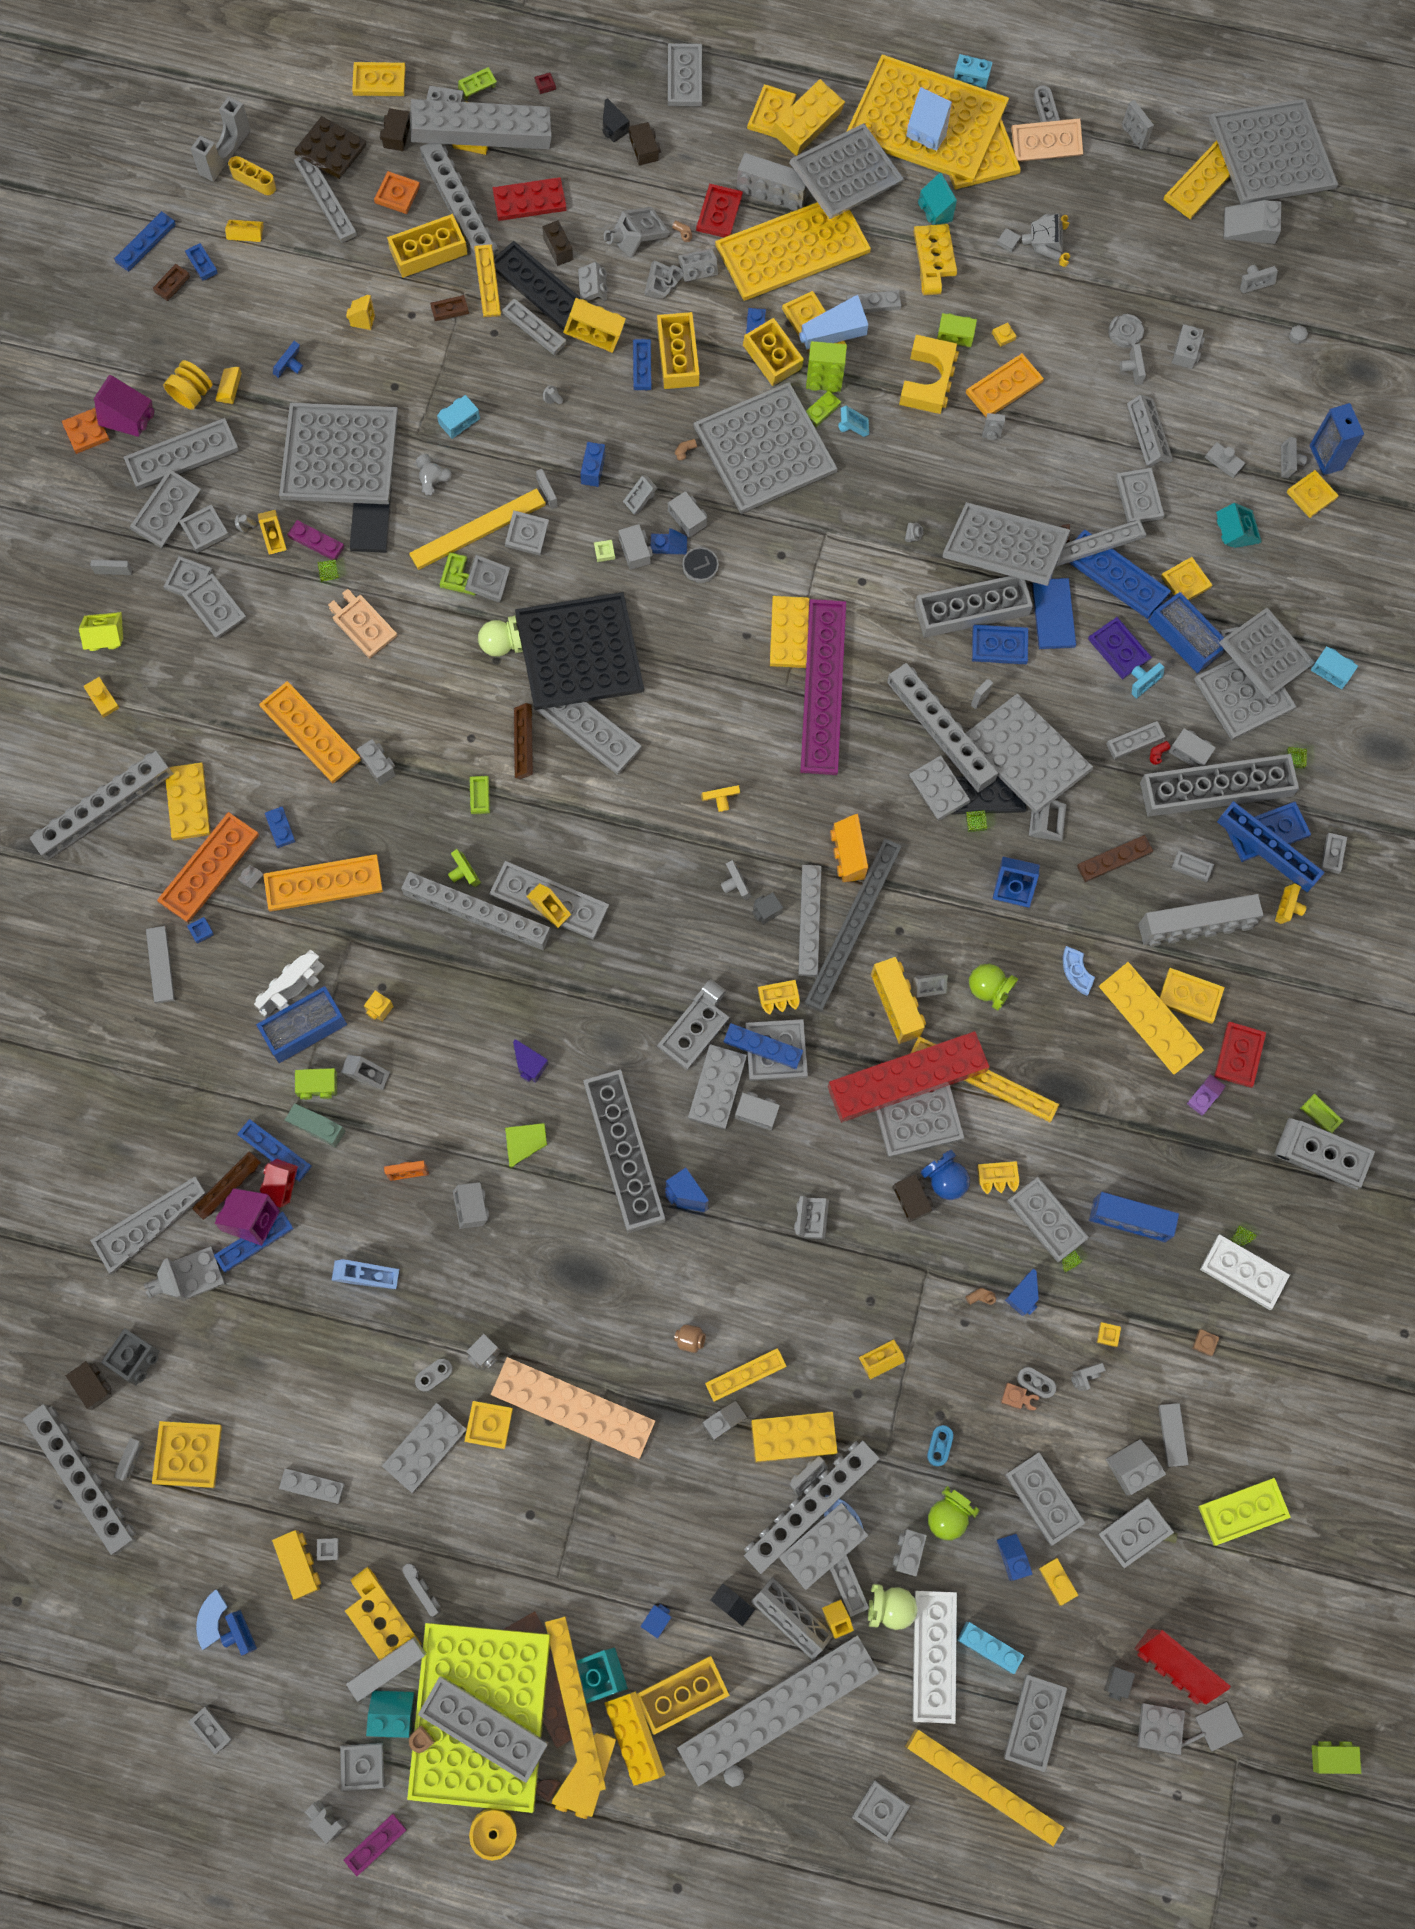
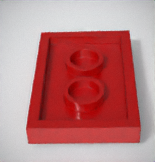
M709 183L696 231L723 238L730 236L742 200L743 191Z
M1228 1022L1214 1077L1252 1088L1266 1032Z

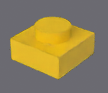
M1005 323L992 330V335L1000 347L1016 340V334L1009 323Z
M1101 1322L1096 1343L1118 1347L1121 1327Z

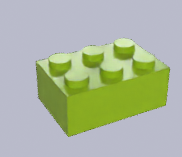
M811 341L806 389L841 392L847 344Z

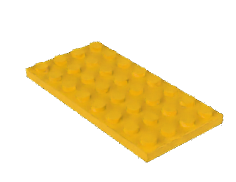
M818 202L715 241V246L743 301L858 258L871 251L851 210L829 219Z

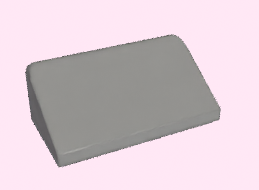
M134 1438L129 1439L114 1475L117 1479L129 1481L144 1442Z

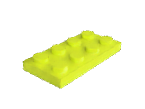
M1275 1478L1198 1506L1214 1546L1291 1518Z

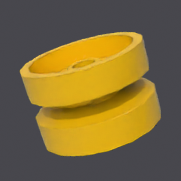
M486 1808L476 1815L471 1823L469 1832L470 1845L474 1852L481 1858L491 1861L502 1859L509 1854L515 1845L517 1836L516 1825L512 1816L505 1810ZM495 1830L497 1836L492 1839L489 1837V1832Z

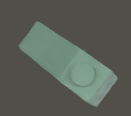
M295 1103L285 1118L286 1122L334 1148L337 1147L346 1132L339 1124Z

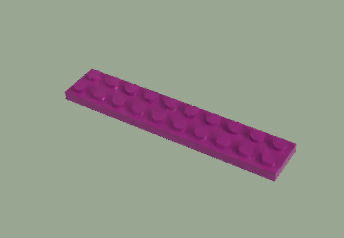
M810 599L800 773L838 775L846 601Z

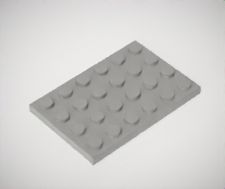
M864 123L793 157L789 162L829 219L897 186L904 180Z
M966 502L944 549L943 558L1048 586L1070 535V530Z
M1018 694L1014 695L965 733L973 739L974 745L984 752L989 763L995 765L998 771L997 776L1035 814L1039 813L1093 770V766Z

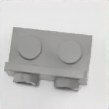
M712 248L678 256L679 264L683 270L684 281L718 274L717 259Z
M1103 1363L1073 1371V1376L1071 1377L1073 1386L1078 1388L1079 1391L1089 1390L1088 1380L1101 1377L1100 1372L1106 1371Z

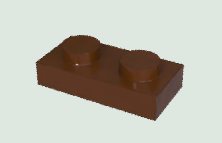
M175 263L153 287V290L168 301L190 278V274Z
M464 295L430 303L435 322L469 314Z

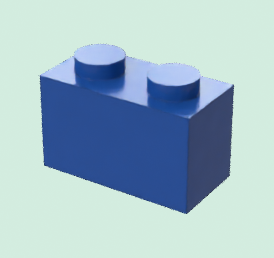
M587 442L580 473L581 484L599 487L605 460L604 444Z

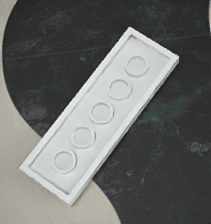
M914 1591L918 1612L914 1621L913 1722L955 1724L957 1593Z

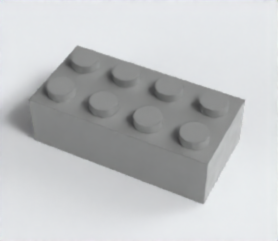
M744 153L737 172V190L743 191L744 195L766 200L794 211L804 207L809 189L793 168Z

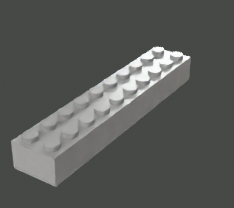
M854 1635L677 1745V1749L699 1787L878 1675L879 1671L858 1635Z

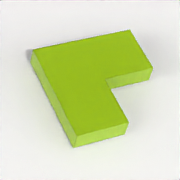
M449 552L440 581L441 588L476 595L464 590L469 574L463 573L467 563V556Z

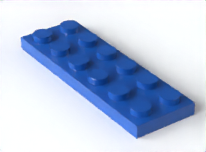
M1084 530L1075 540L1092 534ZM1113 549L1069 562L1146 619L1171 594L1170 589Z

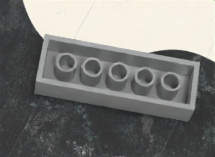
M1013 576L918 595L914 605L924 638L973 628V625H987L1029 616L1033 607L1025 580Z
M1255 894L1149 912L1144 915L1138 925L1143 945L1150 944L1151 947H1154L1166 941L1168 943H1176L1184 938L1194 940L1202 935L1212 937L1219 932L1230 934L1237 929H1242V931L1251 930L1264 915L1259 896Z

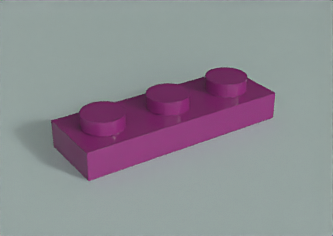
M296 520L287 534L290 539L333 561L337 560L344 549L343 543Z
M393 1813L343 1861L357 1877L407 1830L406 1827Z

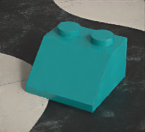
M939 173L920 191L918 204L925 211L927 221L932 225L947 224L953 221L957 199L942 173Z
M1234 502L1216 512L1217 524L1221 528V538L1225 545L1238 548L1262 542L1253 510Z
M615 1648L603 1650L576 1661L586 1704L628 1689Z
M374 1690L368 1710L366 1736L409 1738L412 1734L415 1692Z

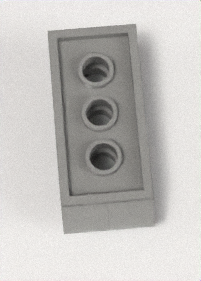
M1288 1118L1274 1155L1357 1190L1362 1187L1375 1151L1303 1121ZM1306 1143L1312 1145L1313 1152L1307 1150ZM1325 1151L1330 1152L1331 1160L1325 1157ZM1344 1159L1350 1162V1167L1344 1165Z

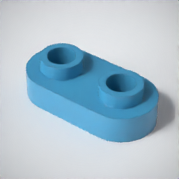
M938 1426L932 1433L927 1459L933 1466H942L948 1460L953 1432L947 1426ZM940 1432H943L946 1435V1438L944 1440H941L939 1438ZM935 1452L940 1454L939 1460L934 1459L933 1455Z

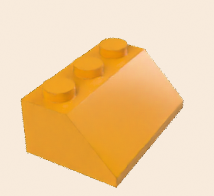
M854 814L834 823L833 830H830L831 840L835 841L836 845L834 857L839 861L837 873L838 877H842V882L863 880L868 870L858 814Z

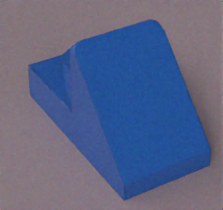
M669 528V534H651L652 553L687 554V536L672 528Z

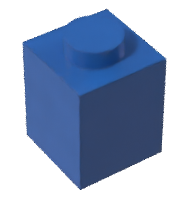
M659 1604L658 1607L654 1605L640 1627L658 1639L672 1617L669 1615L670 1610L662 1604Z

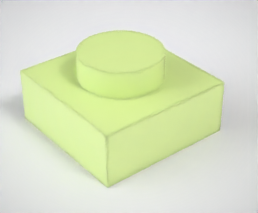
M612 540L594 542L597 562L615 559Z

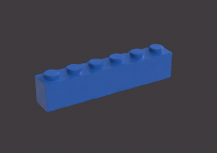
M1234 801L1217 821V823L1295 884L1301 886L1306 892L1325 873Z

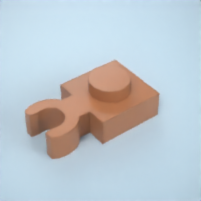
M1006 1383L1001 1403L1017 1409H1021L1022 1404H1024L1028 1410L1035 1411L1036 1407L1030 1405V1400H1039V1397L1037 1395L1026 1396L1027 1389Z

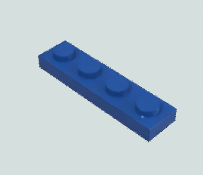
M161 211L114 258L115 262L129 272L176 225L175 221Z
M731 1023L724 1039V1043L793 1069H797L803 1053L802 1049Z
M250 1119L237 1134L269 1160L279 1159L298 1166L295 1179L299 1182L312 1167Z
M282 1211L278 1214L262 1246L240 1238L216 1253L214 1257L226 1273L294 1228Z

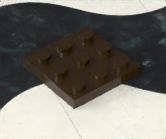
M321 116L295 148L294 154L340 179L365 148L367 141Z

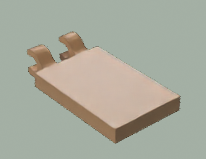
M347 589L342 593L344 595L343 598L349 603L346 607L341 609L334 600L328 606L330 611L335 614L332 617L334 622L370 659L395 639L397 633L361 595L356 598Z

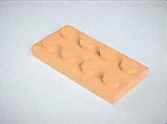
M1080 119L1012 125L1011 127L1013 151L1018 162L1083 155Z

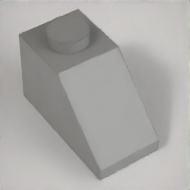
M354 1055L347 1056L340 1072L358 1082L383 1090L390 1074L389 1071L367 1059Z
M734 1401L702 1424L714 1441L747 1417L738 1403Z

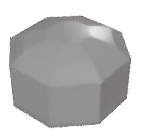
M1294 326L1289 334L1291 342L1300 344L1305 341L1308 332L1303 326Z
M736 1764L727 1768L723 1773L725 1783L731 1787L741 1785L744 1779L742 1768Z

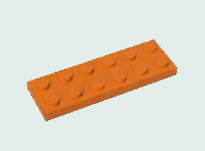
M228 812L157 899L158 903L189 924L258 838L259 833Z

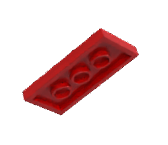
M561 177L492 187L498 221L567 211Z

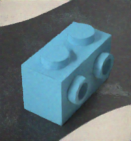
M959 54L953 79L986 90L992 62Z
M464 395L462 398L456 399L448 408L442 409L437 418L439 425L453 439L480 419L479 409Z
M1326 646L1311 668V671L1342 690L1358 665L1353 660L1340 655L1335 649Z

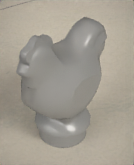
M422 454L416 459L417 467L421 469L419 479L422 483V493H425L426 496H432L435 492L433 486L441 481L447 482L451 480L452 474L449 469H443L438 464L432 463L433 460L428 454Z

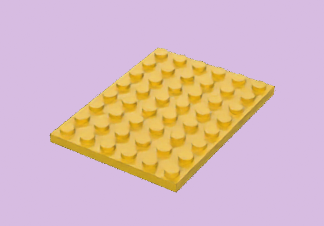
M882 54L847 131L864 123L886 154L950 176L953 174L958 179L970 180L973 183L999 125V121L1006 109L1009 97ZM921 87L952 102L947 135L937 151L927 148L925 145L907 137L909 120Z

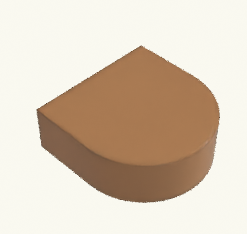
M423 1725L414 1731L409 1738L410 1748L417 1753L426 1751L436 1742Z

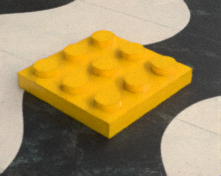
M159 1421L152 1484L215 1488L222 1425Z

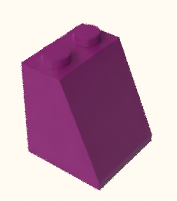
M108 375L94 397L99 426L137 437L140 436L142 431L146 430L147 423L153 418L155 413L151 399L112 375Z
M233 1188L231 1194L225 1200L223 1209L216 1216L215 1225L222 1232L262 1246L280 1210L267 1194Z

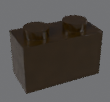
M389 108L388 114L384 116V129L380 131V140H382L384 148L404 151L410 129L409 111Z
M649 122L629 126V139L638 165L659 161L660 145L659 142L656 143L655 131L654 128L650 127Z
M559 220L542 226L543 239L556 265L560 266L572 261V246Z
M916 1174L893 1185V1190L908 1222L930 1214L933 1207L930 1197H926L923 1191L925 1186L922 1179H918Z
M85 1361L65 1376L86 1409L93 1410L112 1397L110 1393L112 1388L106 1380H102L99 1376L101 1371L95 1363L92 1364Z

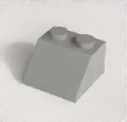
M1141 1439L1105 1459L1126 1496L1136 1493L1166 1475L1156 1456Z

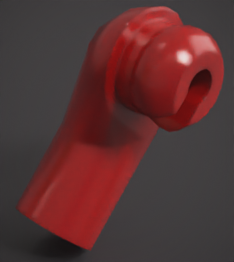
M1168 741L1151 749L1149 760L1153 765H1158L1162 762V753L1170 749Z

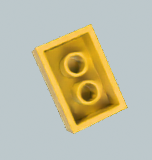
M575 298L563 333L613 353L626 318L618 313L609 312L601 306L592 305L586 300Z
M774 318L744 335L743 347L772 387L802 369L803 357Z

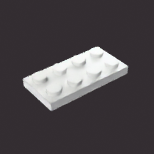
M1220 1234L1216 1237L1200 1268L1201 1271L1269 1310L1273 1309L1290 1276Z

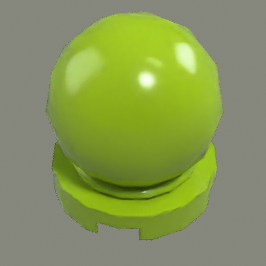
M990 963L981 964L971 972L969 987L975 997L983 1001H992V1008L999 1011L1009 997L1007 994L1011 988L1015 987L1018 978L1013 975L1006 978L1004 971L996 965Z
M946 1486L942 1491L944 1500L937 1501L929 1511L928 1525L936 1537L952 1541L960 1538L966 1532L969 1525L968 1517L975 1518L980 1510L977 1507L972 1509L969 1505L971 1502L955 1490L951 1493L950 1488Z

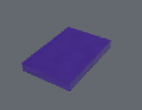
M1118 617L1088 637L1091 644L1122 680L1129 676L1136 666L1141 667L1152 658Z

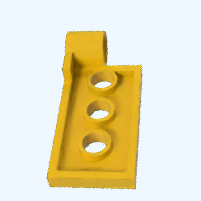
M949 225L914 226L913 232L921 271L922 295L941 294V277L957 275ZM932 253H938L939 256H934ZM939 266V267H941L942 269L938 270V269H935L934 267Z
M368 1566L350 1579L361 1598L345 1609V1612L379 1660L414 1636L419 1644L422 1645ZM366 1600H371L374 1603V1609L367 1612L362 1608V1603ZM378 1617H383L386 1620V1626L382 1629H378L374 1625V1621ZM391 1634L396 1635L399 1639L395 1646L388 1645L386 1638Z

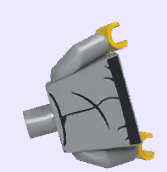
M1059 213L1054 215L1045 214L1037 221L1032 222L1031 233L1022 234L1023 245L1032 244L1035 253L1056 261L1059 259V264L1062 267H1066L1069 264V261L1066 260H1069L1070 254L1064 253L1061 255V252H1063V230L1067 229L1070 224L1067 222L1068 216L1063 215L1060 218Z

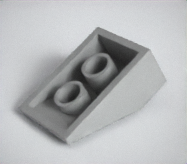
M1262 200L1225 207L1223 239L1276 243L1281 232V202Z

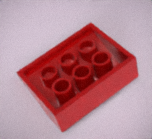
M1148 1629L1134 1648L1139 1652L1137 1656L1146 1663L1150 1661L1155 1665L1154 1670L1163 1677L1167 1675L1172 1679L1171 1684L1178 1690L1184 1689L1189 1693L1187 1697L1197 1705L1199 1703L1207 1705L1231 1687L1163 1630Z

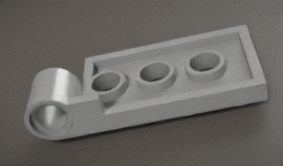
M710 979L657 1047L684 1069L688 1070L730 1018L715 1007L725 995L726 990ZM707 1009L712 1010L714 1016L710 1019L703 1016V1012ZM699 1024L702 1030L699 1033H693L691 1026ZM687 1039L690 1045L687 1048H682L679 1046V1041Z

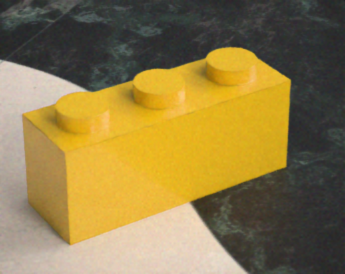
M294 1530L273 1539L272 1542L293 1600L320 1590L321 1580L318 1573H314L311 1566L314 1564L311 1553L306 1552L304 1545L307 1542L304 1534L300 1533L299 1530Z

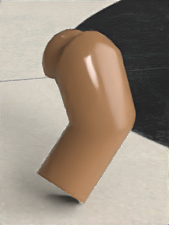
M675 220L672 228L681 233V238L684 242L691 241L693 236L691 228Z
M695 439L678 445L675 450L677 460L686 459L685 452L697 448Z
M979 1288L965 1296L970 1305L978 1300L989 1305L996 1302L995 1294L984 1288Z

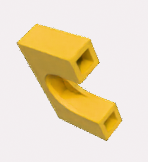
M915 335L910 359L932 364L939 370L941 378L937 382L928 385L905 380L899 405L941 414L942 407L946 408L948 397H945V393L950 392L952 383L948 380L949 377L954 375L955 366H952L953 361L957 362L959 351H956L957 343Z

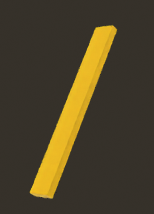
M536 488L410 552L409 555L417 569L420 570L449 555V552L453 553L510 524L513 510L530 514L546 506V502Z
M919 1036L911 1053L937 1044ZM990 1070L964 1080L1048 1122L1052 1121L1059 1106L1058 1103Z

